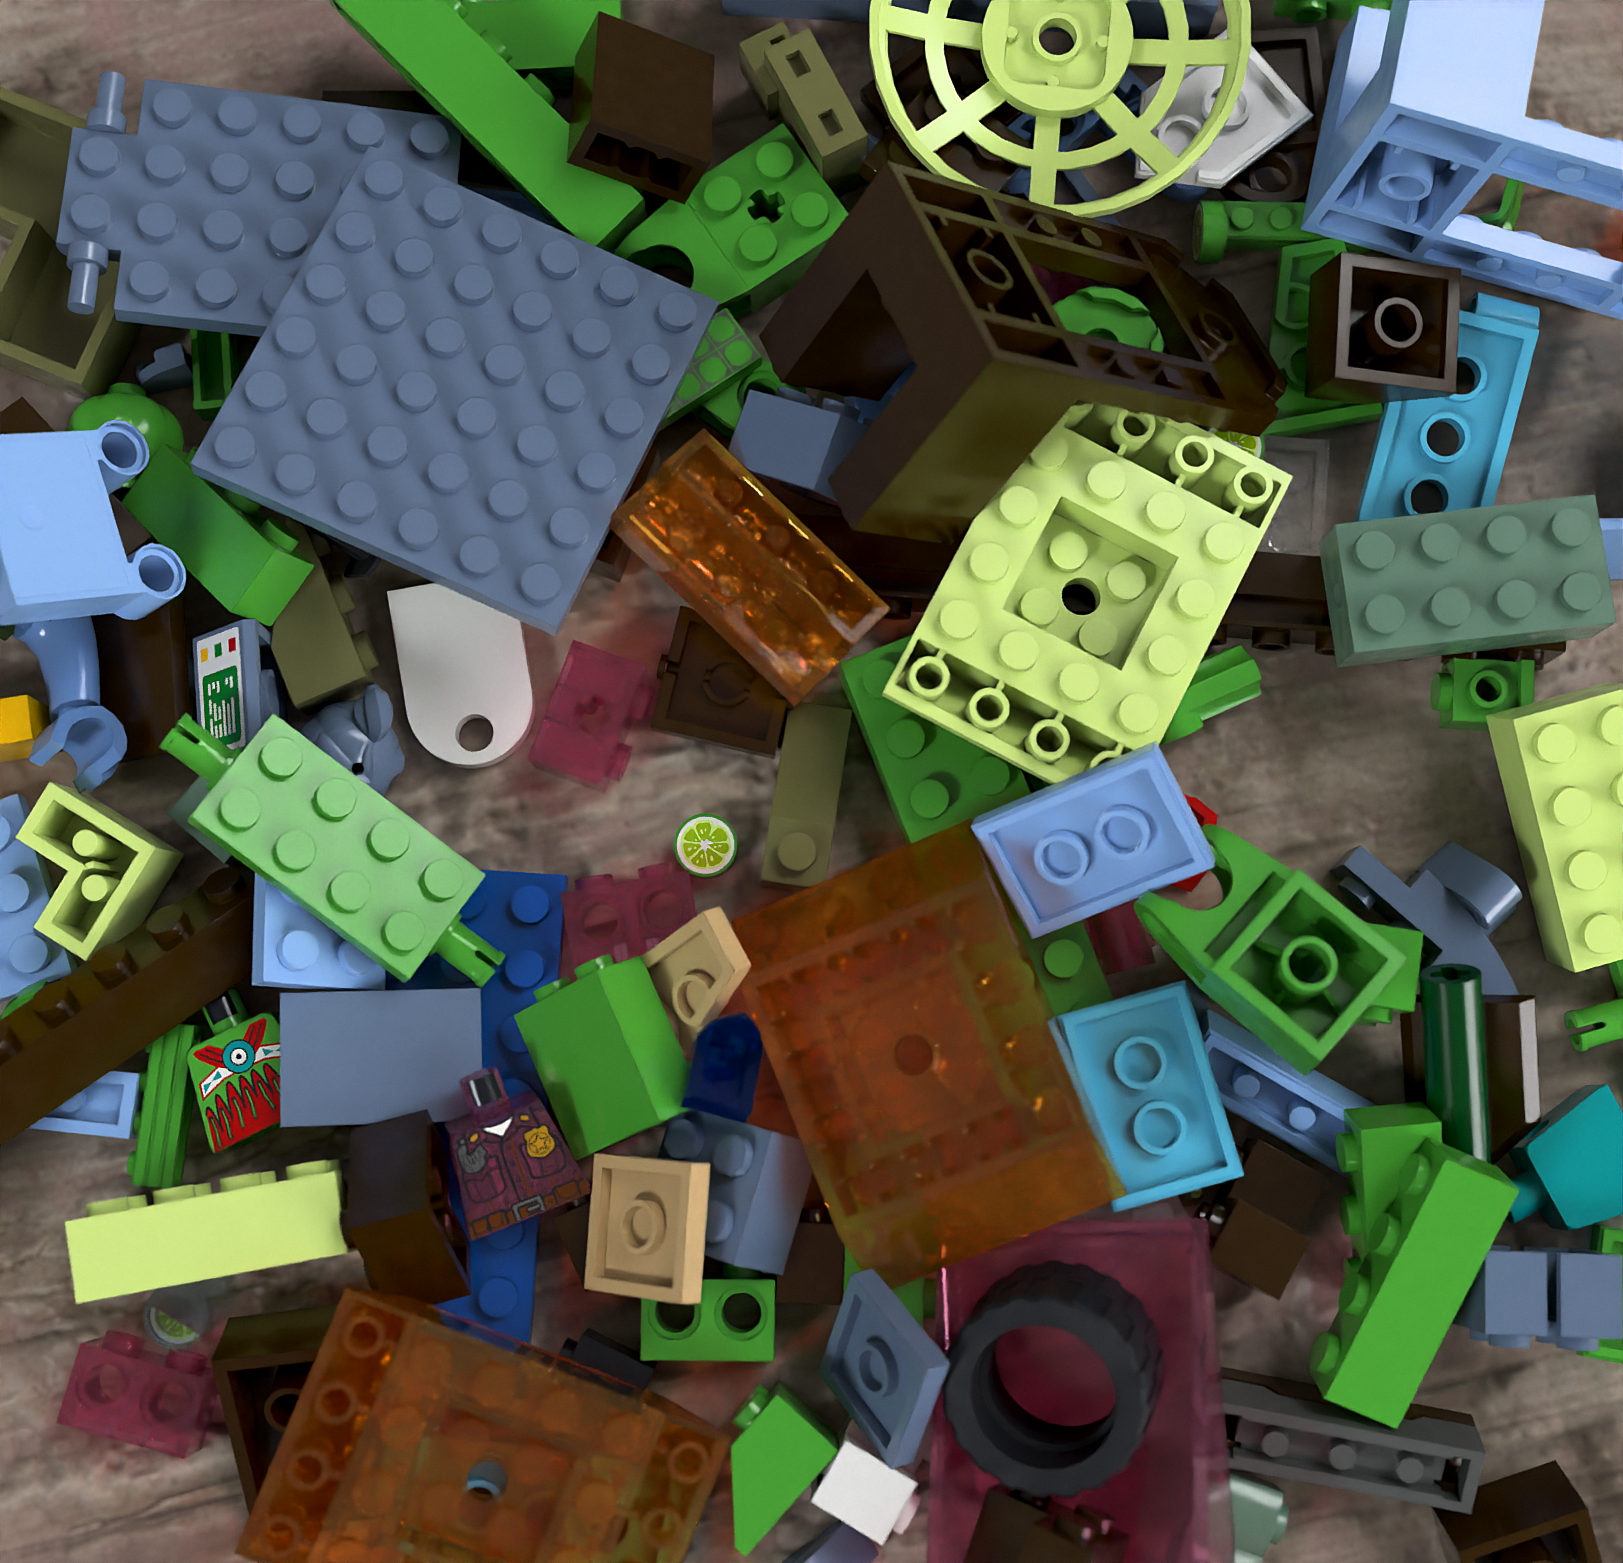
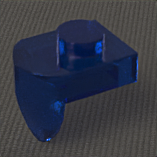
M745 1012L720 1016L708 1022L699 1031L691 1050L680 1104L681 1107L746 1123L753 1108L764 1040L759 1027Z

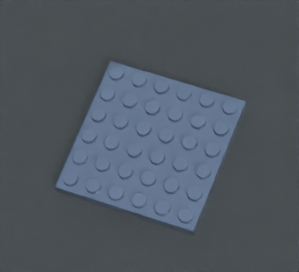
M369 145L190 465L193 474L557 637L718 311L719 301Z

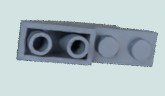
M1361 845L1345 852L1331 868L1330 872L1341 880L1337 886L1338 890L1352 904L1364 911H1368L1372 907L1390 923V927L1424 932L1422 952L1427 956L1420 963L1419 973L1427 967L1439 964L1471 965L1482 972L1483 995H1519L1498 952L1479 924L1458 899L1430 871L1425 869L1410 875L1405 882H1402Z

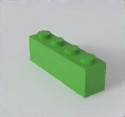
M1427 1136L1419 1152L1411 1154L1405 1161L1398 1179L1399 1191L1388 1213H1382L1374 1222L1368 1239L1369 1251L1358 1272H1352L1344 1281L1338 1299L1339 1310L1329 1330L1322 1331L1316 1337L1309 1355L1308 1371L1324 1399L1396 1429L1402 1421L1520 1191L1497 1166Z

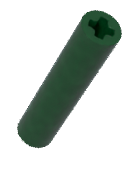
M1466 964L1430 966L1419 973L1426 1106L1441 1121L1443 1144L1491 1164L1482 972L1480 969Z

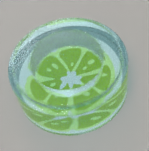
M195 1282L158 1288L150 1295L146 1302L143 1315L144 1325L148 1334L156 1343L167 1348H183L200 1341L209 1332L214 1321L215 1310L209 1293Z

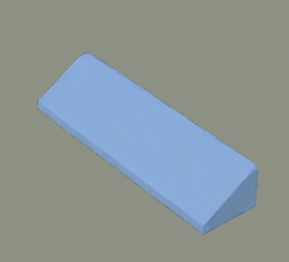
M1207 1009L1198 1024L1223 1107L1348 1178L1347 1172L1343 1173L1341 1171L1336 1154V1134L1338 1132H1345L1344 1109L1377 1105L1315 1069L1311 1070L1304 1077L1256 1035L1218 1013Z

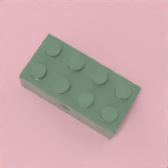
M1595 494L1335 524L1318 543L1337 668L1588 639L1617 622Z

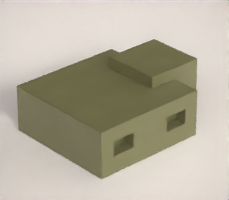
M784 21L740 42L741 72L768 122L775 119L778 126L782 123L786 126L837 198L865 185V179L859 175L862 161L867 157L868 134L810 29L807 28L791 36Z

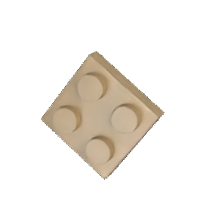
M594 1153L584 1289L678 1304L701 1303L710 1164Z

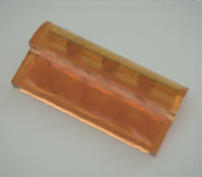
M705 428L662 464L657 474L616 509L610 517L609 528L794 707L842 662L891 609Z

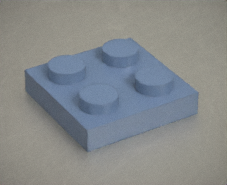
M874 1268L851 1274L818 1374L888 1467L894 1469L913 1463L950 1362L942 1354L937 1344L929 1338L904 1307L899 1297L891 1291Z

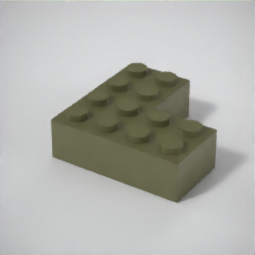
M0 86V236L12 240L0 265V366L83 400L108 394V387L116 383L142 324L116 321L113 308L120 264L117 261H108L106 273L99 276L94 312L92 314H78L69 310L67 304L72 270L66 265L67 256L62 254L56 247L72 128L86 129L87 120Z

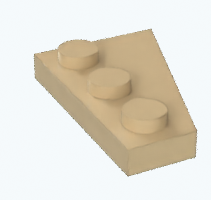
M720 906L703 911L642 955V959L687 1063L752 966Z

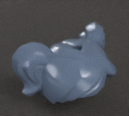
M377 683L367 685L358 700L339 701L328 704L317 713L315 718L302 726L299 731L301 735L382 796L387 791L392 779L403 772L405 757L398 745V738L390 727L393 718V705L387 692L380 690ZM361 763L362 767L359 771H351L353 764Z

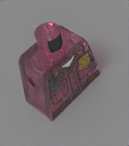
M497 1067L476 1071L459 1081L470 1113L446 1123L445 1130L461 1219L471 1241L592 1193L589 1183L542 1102L533 1090L508 1098Z

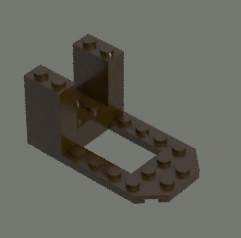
M889 161L881 168L759 335L771 360L772 369L779 377L781 383H786L793 387H807L833 392L844 397L853 396L880 402L913 360L918 367L828 478V481L840 504L842 515L852 530L950 545L954 543L1077 400L1087 404L1098 403L1122 408L1134 414L1146 413L1165 417L1178 423L1188 422L1215 428L1221 432L1231 431L1259 437L1276 419L1279 408L1275 403L1284 394L1288 383L1234 295L1213 277L1204 286L1179 266L1185 255L1167 240L1088 217L1075 216L1070 212ZM1029 263L1040 265L1053 273L1063 271L1087 277L1092 282L1100 285L1110 283L1131 289L1150 311L1149 316L1155 322L1157 329L1159 326L1162 338L1172 355L1066 330Z

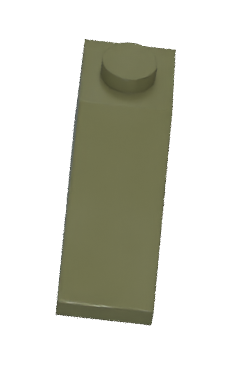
M794 701L793 710L788 711L760 876L762 888L824 897L853 709Z

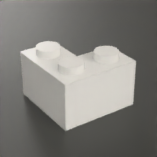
M937 1401L935 1402L913 1463L894 1469L888 1467L851 1416L848 1415L837 1434L838 1453L811 1482V1502L882 1546L891 1530L901 1535L912 1520L921 1501V1498L916 1495L918 1487H916L915 1472L923 1459L933 1464L951 1432V1428L943 1424L946 1417L942 1404Z

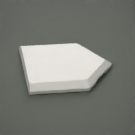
M1227 30L1215 39H1227ZM1252 45L1244 83L1227 123L1206 154L1174 183L1220 189L1313 117L1309 109ZM1225 66L1186 67L1184 78L1173 104L1160 123L1151 131L1176 157L1191 143L1208 118L1221 87ZM1163 77L1141 93L1138 117L1146 110L1157 94ZM1135 155L1134 178L1149 179L1155 175Z

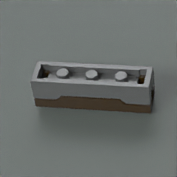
M1211 1364L1208 1367L1196 1422L1201 1462L1468 1514L1472 1512L1486 1455L1472 1414L1410 1403L1396 1429L1324 1399L1315 1384Z

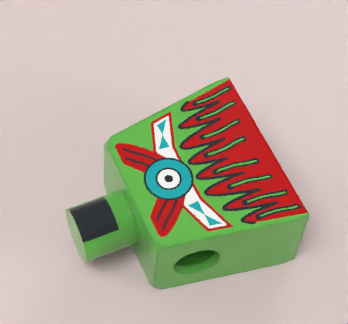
M237 988L227 990L202 1008L214 1037L190 1048L186 1053L206 1134L213 1154L230 1153L280 1128V1012L269 1010L250 1018Z

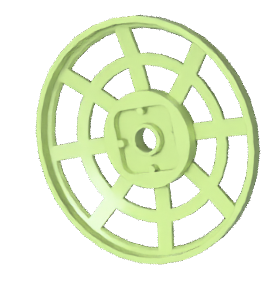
M871 0L869 12V53L876 88L890 122L911 153L933 174L981 187L949 167L935 153L939 148L964 133L972 142L977 143L1005 161L1017 166L1031 168L1029 201L1070 212L1075 216L1093 218L1114 214L1152 198L1179 180L1206 154L1227 123L1244 83L1251 49V8L1249 0H1223L1227 18V39L1189 40V28L1183 0H1159L1164 11L1168 40L1133 39V25L1126 6L1130 0H991L983 24L947 18L952 0H931L928 14L891 6L892 0ZM1048 28H1062L1071 35L1074 47L1062 55L1050 54L1041 46L1039 42L1040 34ZM888 33L925 41V56L930 80L946 112L919 131L916 130L908 118L894 86L888 56ZM944 45L981 51L983 67L989 81L963 101L956 93L948 74ZM1127 66L1166 67L1157 94L1146 110L1136 118L1113 93L1122 81ZM1225 66L1221 87L1208 118L1191 143L1176 157L1151 131L1160 123L1173 104L1184 78L1186 67ZM1007 101L1018 110L1035 116L1033 149L1024 148L1002 139L984 127L979 121ZM1093 110L1116 134L1110 140L1090 148L1058 152L1061 119L1076 117ZM1130 149L1155 173V175L1140 185L1108 198L1078 204H1054L1057 171H1071L1096 166L1116 158Z

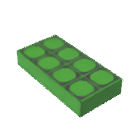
M727 308L715 314L659 431L762 365V356Z

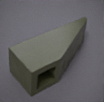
M286 516L285 526L300 538L296 548L315 566L273 623L271 649L294 706L309 716L321 711L328 704L345 701L360 695L367 685L376 683L370 669L380 664L367 633L362 631L356 634L347 612L356 609V604L346 580L342 574L333 577L324 557V555L333 552L331 543Z

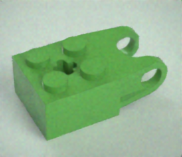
M782 123L705 173L685 205L669 199L621 242L614 255L647 270L660 266H672L683 270L693 280L690 289L719 301L717 313L727 308L735 319L748 312L753 315L794 288L848 213ZM765 216L775 217L778 220L771 223Z
M1205 824L1201 827V830L1216 857L1214 868H1211L1210 871L1217 877L1221 885L1222 903L1209 910L1197 911L1185 908L1177 902L1146 891L1134 902L1135 913L1151 936L1203 992L1305 1077L1323 1060L1408 958L1300 869L1294 872L1230 831L1216 825ZM1300 964L1307 967L1312 973L1304 983L1298 981L1291 974V971Z

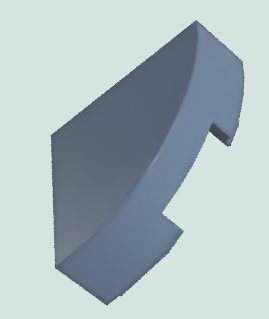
M179 343L156 350L154 353V363L149 366L139 363L135 368L137 385L147 391L146 396L193 386L192 356Z

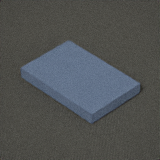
M481 988L280 993V1127L373 1124L426 1109L433 1122L463 1121L460 1120L461 1118L483 1120V1105L475 1107L467 1082L482 1077Z

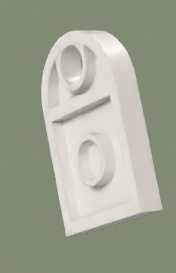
M437 583L387 591L407 717L418 741L439 760L461 768L491 766L513 754L528 736L535 715V695L522 621ZM472 719H485L493 727V738L490 744L485 749L477 752L463 749L459 741V733L462 726Z

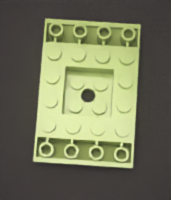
M1077 400L973 520L881 696L1051 785L1155 741L1159 746L1293 476L1192 423H1178L1165 417L1146 413L1134 414L1122 408L1098 403L1087 404ZM1073 584L1085 586L1094 595L1096 602L1095 610L1088 615H1076L1070 612L1062 600L1063 589Z

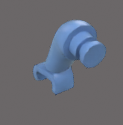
M91 616L14 624V638L23 642L39 660L44 678L49 718L52 722L35 740L29 761L43 766L63 749L75 760L77 776L73 783L79 794L86 789L92 792L113 775L118 762L121 761L127 750V736L123 725L113 713L100 706L99 658Z

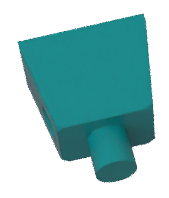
M1607 1084L1585 1085L1543 1116L1541 1123L1508 1152L1520 1174L1510 1179L1520 1190L1505 1218L1510 1224H1515L1540 1210L1551 1229L1570 1231L1623 1214V1112Z

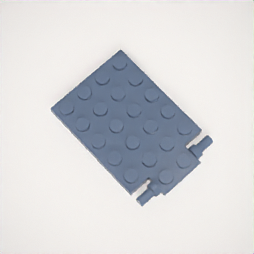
M104 71L100 74L96 106L88 111L86 129L72 128L56 247L62 254L67 256L66 265L72 270L67 307L72 312L78 314H92L95 308L99 276L106 273L108 261H117L120 264L113 308L116 321L262 337L369 145L458 184L462 133L444 116L145 79L137 135L125 134L127 118L122 114L126 78L117 72Z

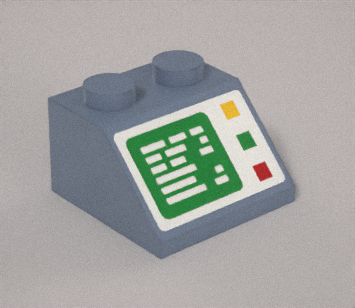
M256 619L240 620L192 639L194 658H187L190 696H196L197 720L194 721L233 751L238 746L244 750L273 713L288 724L286 684L271 649L272 634Z

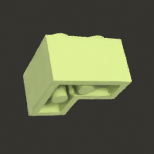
M53 782L48 783L15 837L67 870L66 875L33 928L85 961H89L100 948L116 943L142 925L184 856L179 850L85 792L79 794L76 788Z

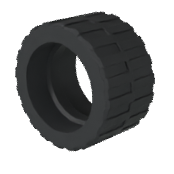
M1046 1260L1043 1264L1031 1265L1030 1263L1016 1268L1012 1274L1007 1277L1002 1276L991 1285L984 1297L982 1296L950 1343L945 1356L950 1365L941 1386L944 1393V1403L942 1406L946 1421L950 1422L954 1431L953 1437L962 1450L965 1449L974 1460L972 1463L983 1473L987 1472L1000 1481L999 1484L1012 1490L1016 1488L1028 1492L1030 1496L1042 1498L1047 1496L1074 1497L1078 1496L1080 1492L1089 1489L1094 1491L1106 1485L1109 1478L1116 1473L1120 1474L1129 1465L1135 1450H1139L1161 1396L1164 1383L1162 1380V1371L1165 1367L1164 1350L1159 1345V1332L1156 1325L1144 1311L1142 1302L1134 1293L1130 1294L1120 1285V1281L1108 1273L1104 1275L1093 1270L1092 1266L1078 1262L1076 1264L1062 1263L1061 1260ZM1025 1326H1049L1078 1337L1097 1353L1107 1367L1116 1393L1114 1408L1104 1418L1079 1426L1057 1425L1033 1416L1011 1397L1000 1378L995 1358V1347L998 1340L1004 1333Z

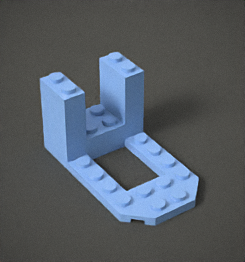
M1392 0L1390 11L1359 5L1338 38L1301 230L1342 240L1350 244L1418 263L1460 268L1461 275L1623 320V262L1601 257L1598 252L1592 249L1566 247L1542 240L1539 235L1532 232H1514L1485 224L1481 219L1473 215L1459 214L1492 173L1623 210L1622 141L1614 138H1598L1566 129L1561 124L1552 120H1535L1525 117L1545 0Z

